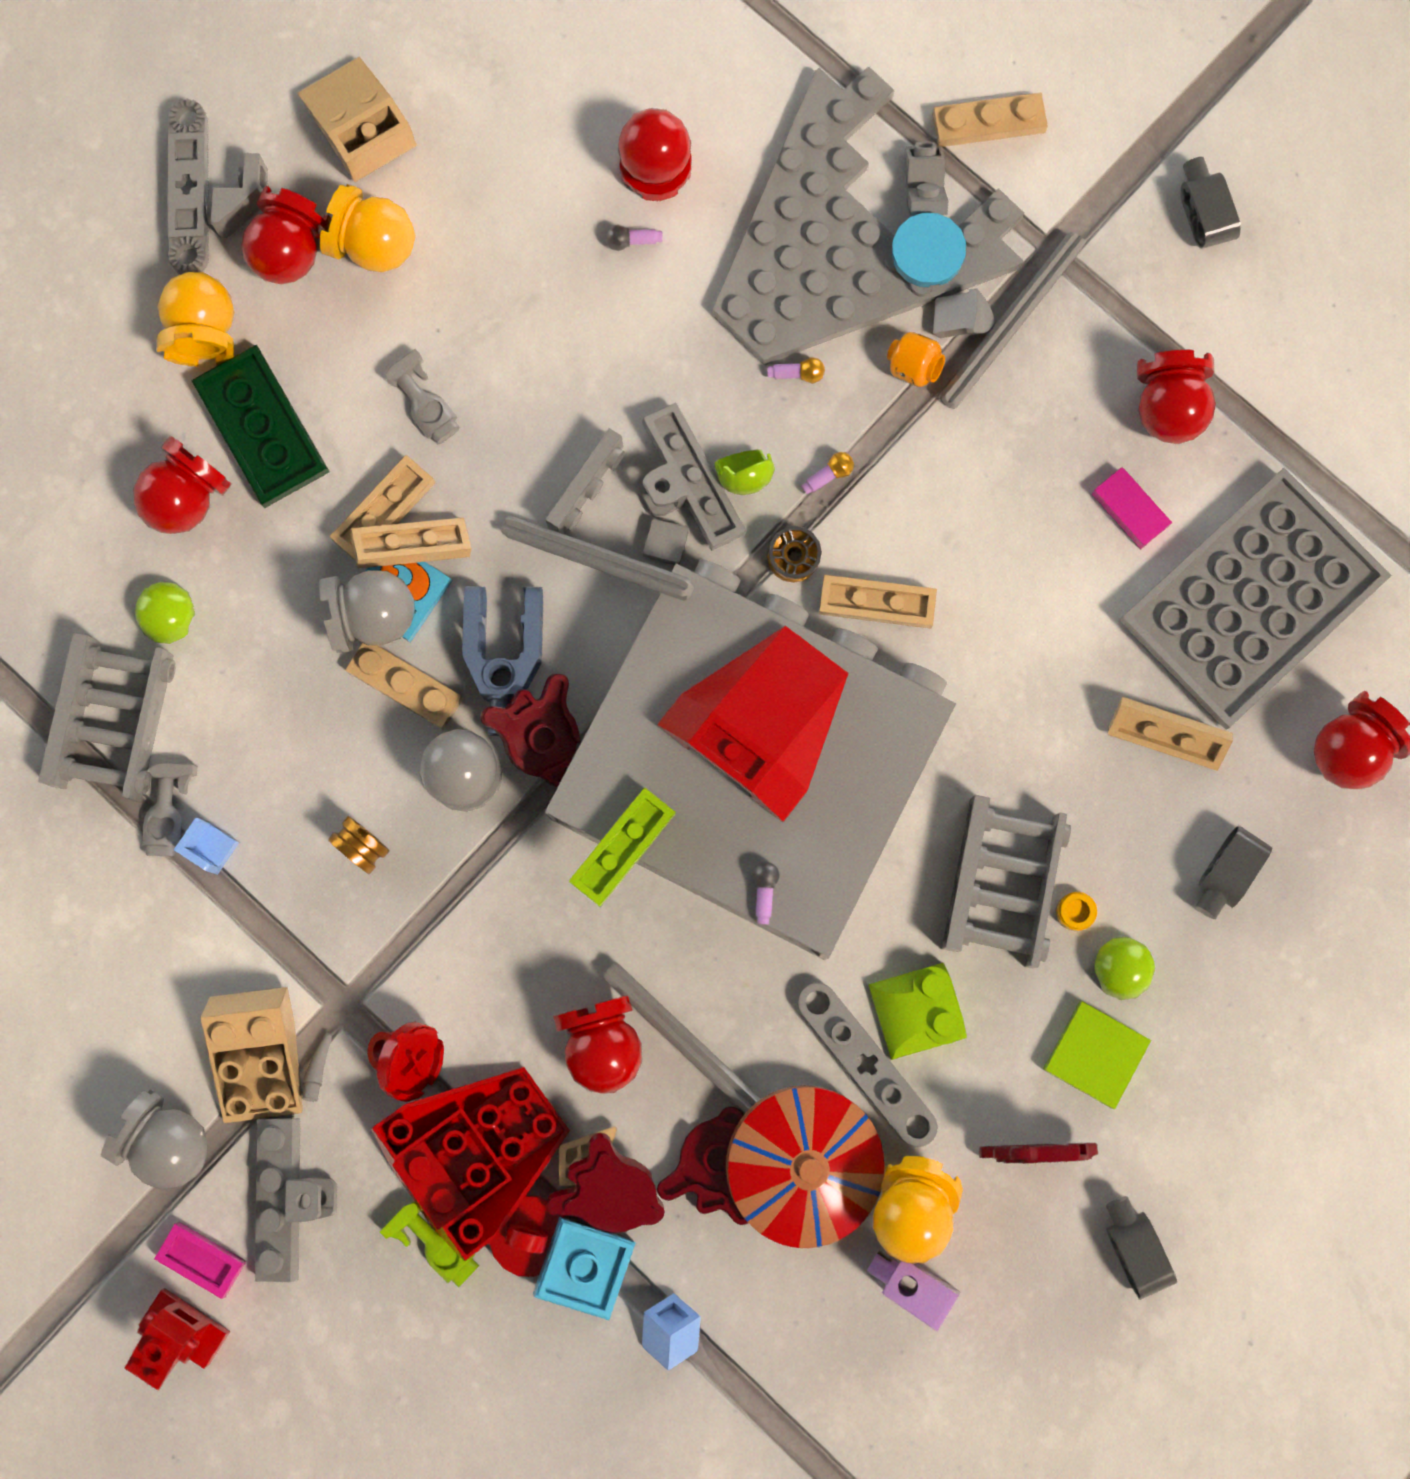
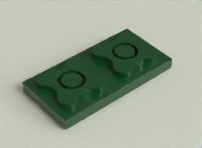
M257 344L191 380L264 508L330 472Z

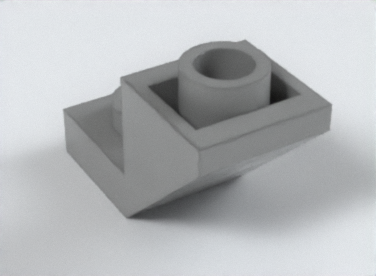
M918 142L913 147H905L907 204L911 216L921 213L948 215V198L944 188L946 158L942 146H937L933 142Z
M259 153L244 154V167H239L238 170L239 188L213 187L212 201L207 202L206 215L208 223L213 225L220 238H228L260 210L256 202L262 189L267 186L268 169Z

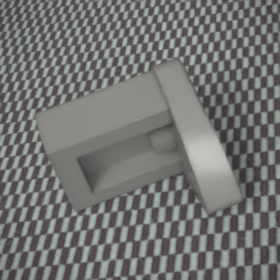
M977 288L969 290L968 293L935 298L933 334L939 338L964 334H980L989 331L995 325L993 312L987 300Z

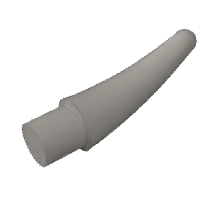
M331 1033L324 1035L310 1061L303 1080L302 1100L309 1102L318 1101L326 1056L332 1040Z

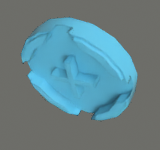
M921 213L909 217L899 226L892 242V257L896 271L907 282L919 287H930V285L938 284L940 286L948 283L959 273L966 257V240L961 229L950 218L938 213Z

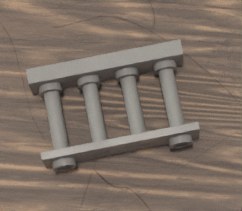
M73 632L38 782L60 789H67L68 781H71L73 778L123 787L121 797L141 803L142 794L145 795L150 786L151 775L148 772L167 683H171L175 675L174 655L159 647H155L152 660L102 652L99 647V641L89 635ZM98 667H105L149 675L144 697L94 689L91 684L94 670L98 669ZM91 703L140 712L136 734L85 726L82 721L85 706L87 707ZM81 741L132 749L127 772L76 763L74 759L76 745Z
M974 795L969 803L941 949L960 952L962 945L968 946L972 942L1027 954L1025 967L1039 968L1040 961H1046L1050 947V939L1045 938L1060 851L1061 847H1067L1071 833V825L1066 824L1067 814L1059 812L1054 815L1051 825L996 814L995 809L989 808L991 798ZM991 828L1048 840L1044 863L987 851V847L982 846L984 831L990 832ZM984 866L1041 878L1037 901L980 889L979 884H974L977 868L983 870ZM977 904L1034 916L1030 939L973 927V923L967 922L970 907H976Z

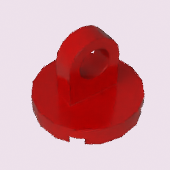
M414 1021L403 1024L394 1032H378L370 1039L367 1050L368 1060L371 1066L377 1070L379 1086L387 1096L409 1102L421 1097L424 1094L422 1090L426 1085L432 1086L436 1081L443 1065L444 1045L443 1041L438 1039V1032L435 1028Z
M526 1195L500 1234L489 1243L494 1258L504 1270L516 1276H538L559 1217L564 1218V1216L551 1215L548 1211L547 1199L541 1196Z

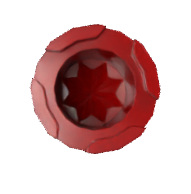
M648 108L633 114L622 128L618 142L619 166L624 184L627 188L630 187L634 192L642 195V199L648 201H663L675 197L678 194V190L691 177V139L685 125L678 117L666 109Z
M265 186L256 202L258 208L263 213L255 216L246 227L241 246L244 260L252 272L265 282L284 285L299 280L310 271L315 263L317 254L315 239H320L321 230L329 231L331 217L326 214L322 218L315 212L317 204L298 193L281 188L279 194L271 193L272 190L269 186Z
M1170 350L1154 353L1155 361L1146 363V360L1140 359L1137 363V379L1140 383L1147 384L1140 396L1138 411L1141 423L1148 433L1162 442L1179 445L1194 440L1206 431L1214 418L1216 406L1213 390L1205 382L1215 372L1212 354L1206 353L1203 359L1194 357V350Z
M169 436L160 447L167 454L165 456L166 460L153 462L140 472L133 487V496L137 514L149 528L160 533L177 534L188 532L200 524L210 508V493L217 492L223 496L232 483L226 480L225 476L199 455L194 457L183 448V444L180 441Z
M1367 691L1359 693L1348 703L1349 714L1341 715L1324 725L1316 737L1314 746L1316 765L1325 780L1342 789H1364L1371 787L1385 778L1392 768L1393 757L1402 760L1410 755V736L1405 730L1410 725V722L1386 699L1379 697L1375 702L1369 699Z
M628 996L594 1004L596 1013L589 1014L588 1008H583L553 1016L557 1032L567 1029L566 1032L570 1035L565 1046L566 1066L577 1084L590 1092L600 1094L615 1093L636 1078L642 1063V1043L635 1029L623 1020L625 1018L623 1013L633 1011Z

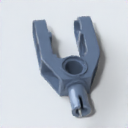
M465 587L462 657L484 700L490 702V706L506 707L516 691L520 689L528 690L542 664V587H523L524 615H521L523 653L520 652V657L516 660L505 658L485 660L486 587ZM499 670H508L512 675L509 683L501 687L495 686L492 683L495 673ZM489 728L488 735L499 736L494 730Z

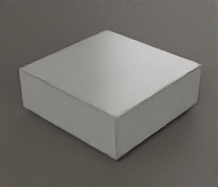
M653 518L645 543L643 557L680 565L689 528Z

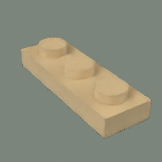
M1042 92L938 106L933 109L937 144L942 147L1042 134L1046 132L1048 127Z
M405 455L329 537L355 560L350 538L351 528L398 524L436 483L434 478L410 457Z
M464 518L351 528L350 538L357 569L470 557L472 549Z
M824 575L819 615L931 629L934 621L937 589Z
M362 643L345 669L347 673L442 730L445 729L464 699L460 694L378 645Z
M1125 697L1121 698L1108 726V735L1216 771L1221 766L1233 742L1232 732Z

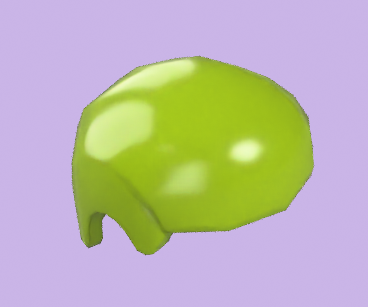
M761 449L731 454L714 462L722 487L730 493L743 496L757 493L771 482L775 470L771 454L768 453L766 459Z
M158 582L145 588L140 594L135 607L136 620L143 634L155 643L171 644L184 638L188 634L189 625L195 616L194 605L189 592L178 584L169 582Z
M1130 937L1112 938L1099 949L1094 971L1103 992L1119 1000L1135 999L1148 990L1155 972V964L1151 952L1144 944Z

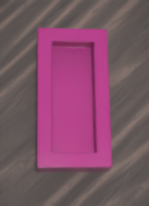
M1123 467L1092 492L1094 498L1140 549L1145 547L1172 523Z
M180 1222L174 1224L154 1260L221 1299L227 1296L246 1263L242 1258Z

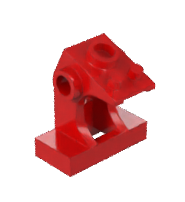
M164 1288L160 1290L138 1324L137 1333L141 1335V1338L124 1369L159 1391L178 1361L186 1364L191 1360L201 1368H207L230 1331Z

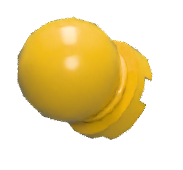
M340 185L337 188L326 210L327 213L333 215L329 232L321 230L320 234L321 253L338 260L347 253L352 262L368 271L385 272L400 267L411 255L416 237L413 224L405 209L388 198L373 196L363 200L362 190L352 185Z
M187 272L171 278L163 288L157 305L160 321L165 328L157 335V352L164 351V359L166 361L192 367H199V360L216 359V366L233 358L234 341L227 332L232 326L235 312L231 295L220 280L204 272Z
M905 1156L901 1164L887 1165L881 1185L883 1194L873 1214V1229L878 1242L887 1254L905 1263H925L942 1254L951 1239L954 1230L953 1214L958 1210L963 1187L958 1176L952 1179L950 1175L942 1171L943 1164L939 1161L921 1156Z

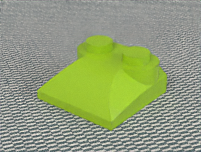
M944 962L868 984L891 1060L967 1038L961 1009Z

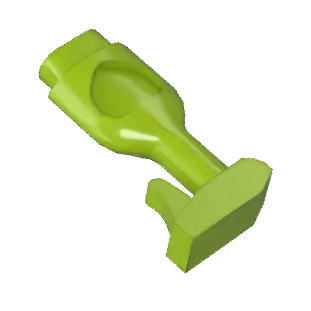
M415 1202L404 1206L380 1231L385 1239L389 1237L398 1239L405 1247H408L411 1244V1240L403 1230L408 1226L424 1242L425 1256L428 1264L447 1283L452 1281L459 1288L480 1266L473 1259L475 1254L466 1261H463L439 1234L418 1215L421 1210Z

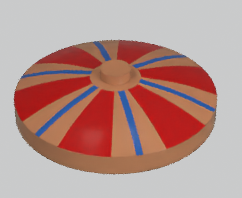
M811 1085L783 1088L772 1092L755 1103L737 1124L730 1139L726 1156L727 1183L739 1212L764 1237L778 1244L794 1248H815L829 1245L856 1230L871 1213L879 1198L885 1171L882 1143L868 1116L861 1108L843 1095L830 1089Z

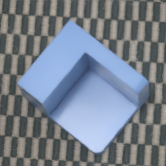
M195 818L174 848V851L203 870L218 875L240 842L211 823Z
M673 1293L644 1312L643 1348L669 1371L698 1351L701 1316Z

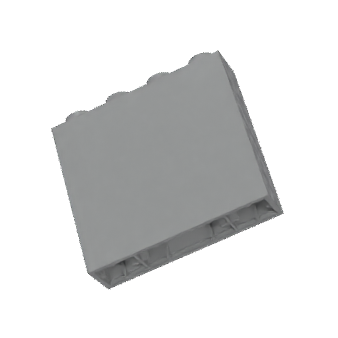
M700 560L694 572L675 564L672 573L687 577L694 583L695 587L690 599L682 601L663 593L659 594L545 813L552 821L599 844L643 788H647L672 808L676 815L636 864L826 960L830 957L956 703L941 696L947 682L927 668L913 663H905L899 675L872 661L878 648L866 638L852 631L837 628L832 639L829 640L803 627L809 614L796 603L779 595L768 594L761 606L735 593L741 580L731 571L716 563ZM784 626H787L849 674L809 789L787 819L781 822L751 799V793L692 748L686 749L660 729L657 724L683 692ZM761 862L773 863L779 869L780 874L778 883L773 888L772 915L769 918V924H758L756 916L757 887H755L756 884L754 883L752 872L756 865Z

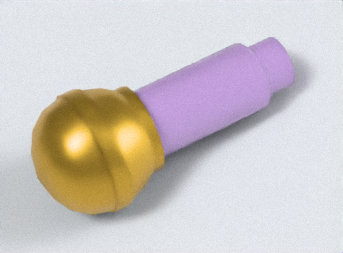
M810 357L797 364H775L768 367V378H801V380L809 383L819 382L825 373L823 362L814 357Z
M845 452L833 454L826 467L806 480V483L801 485L805 493L808 495L811 492H816L835 478L848 477L854 469L852 457Z

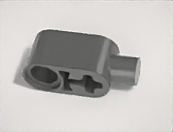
M1196 157L1184 163L1183 169L1187 181L1181 185V201L1198 247L1203 249L1238 239L1241 232L1240 220L1222 173L1218 172L1210 175L1204 157Z
M1240 825L1236 826L1202 875L1198 886L1203 888L1205 892L1195 908L1207 917L1216 919L1225 904L1231 908L1236 906L1262 869L1273 848Z
M1128 1196L1108 1203L1106 1208L1114 1225L1106 1229L1107 1234L1136 1296L1142 1300L1177 1284L1173 1268L1147 1215L1144 1212L1136 1215Z

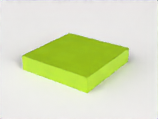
M1079 1001L1043 1070L1115 1110L1151 1040L1085 1002Z

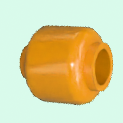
M909 332L900 340L895 339L892 342L887 353V360L891 361L890 371L895 378L916 387H923L929 382L933 383L938 379L945 364V355L942 354L941 346L937 341L916 332Z

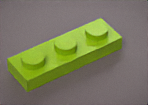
M644 787L570 878L569 882L601 907L676 815V812Z

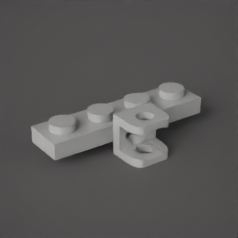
M673 403L643 417L642 424L664 465L646 474L643 479V487L640 494L651 515H667L684 507L686 503L711 551L744 536L746 533L745 527L677 403Z
M300 1118L257 1119L255 1282H293L299 1280V1222L330 1217L337 1212V1183L332 1179L323 1177L300 1178ZM321 1190L327 1197L323 1206H321Z

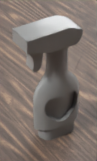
M415 348L392 365L385 377L391 386H400L411 399L412 418L428 439L433 438L437 444H441L454 435L460 427L455 422L457 416L446 402L437 394L422 391L411 377L416 373L421 379L428 380V375L423 371L421 365L424 361Z
M159 763L150 767V774L158 779L156 803L147 811L143 824L142 845L146 846V856L175 857L174 848L180 841L181 817L172 804L173 781L178 780L179 792L186 795L188 793L187 786L192 777L197 776L198 766L193 764Z

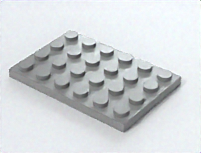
M1283 468L1134 605L1120 621L1219 724L1227 730L1392 575Z

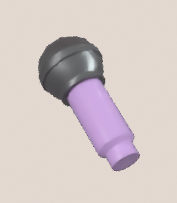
M621 225L611 226L606 234L608 246L617 251L630 247V245L656 244L663 240L662 231H656L655 229L629 230V228Z
M761 862L756 865L752 872V877L756 884L755 887H757L756 916L758 924H769V918L772 915L773 888L778 883L780 874L779 869L773 863Z

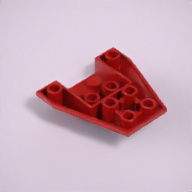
M784 626L683 692L657 726L686 749L692 748L751 793V799L781 822H784L809 789L849 673L790 628Z
M525 1067L404 1104L371 1128L391 1169L434 1230L463 1261L469 1259L500 1234L559 1148V1145H561L570 1132Z

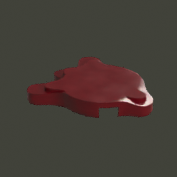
M563 674L550 675L545 682L541 697L537 700L534 699L528 690L520 689L516 691L506 707L489 706L484 708L480 715L483 725L494 730L500 736L506 755L518 770L527 775L542 778L555 787L559 786L573 759L577 743H580V732L576 720L570 713L566 702L569 680Z
M726 1107L717 1117L700 1123L690 1131L682 1145L676 1169L663 1178L657 1186L658 1195L663 1200L671 1201L688 1192H695L697 1195L696 1208L700 1213L707 1214L717 1210H724L735 1223L739 1225H746L748 1223L732 1199L726 1177V1156L729 1142L737 1124L744 1116L740 1109Z
M602 1132L591 1136L588 1156L572 1163L568 1167V1177L576 1185L551 1193L547 1200L548 1211L551 1215L577 1216L584 1219L591 1226L605 1232H626L642 1225H654L661 1221L664 1216V1205L657 1197L656 1186L651 1172L646 1166L635 1159L618 1153L610 1137Z
M1068 1143V1145L1026 1144L980 1146L979 1158H994L996 1162L1021 1164L1085 1161L1092 1159L1093 1156L1098 1154V1145L1096 1143Z

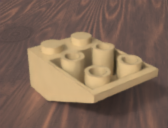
M360 56L298 92L300 99L354 183L417 146L411 127L404 115Z
M288 987L210 997L201 1015V1023L223 1123L302 1113L303 1105L295 1021Z

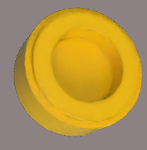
M1072 892L1059 900L1056 907V916L1064 928L1071 931H1081L1089 928L1095 922L1097 906L1089 895L1083 892Z

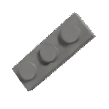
M610 428L606 431L545 519L548 529L564 534L566 529L571 531L575 528L583 513L580 509L586 500H593L598 495L604 483L601 480L609 468L614 470L624 456L625 451L622 450L623 441L620 434Z

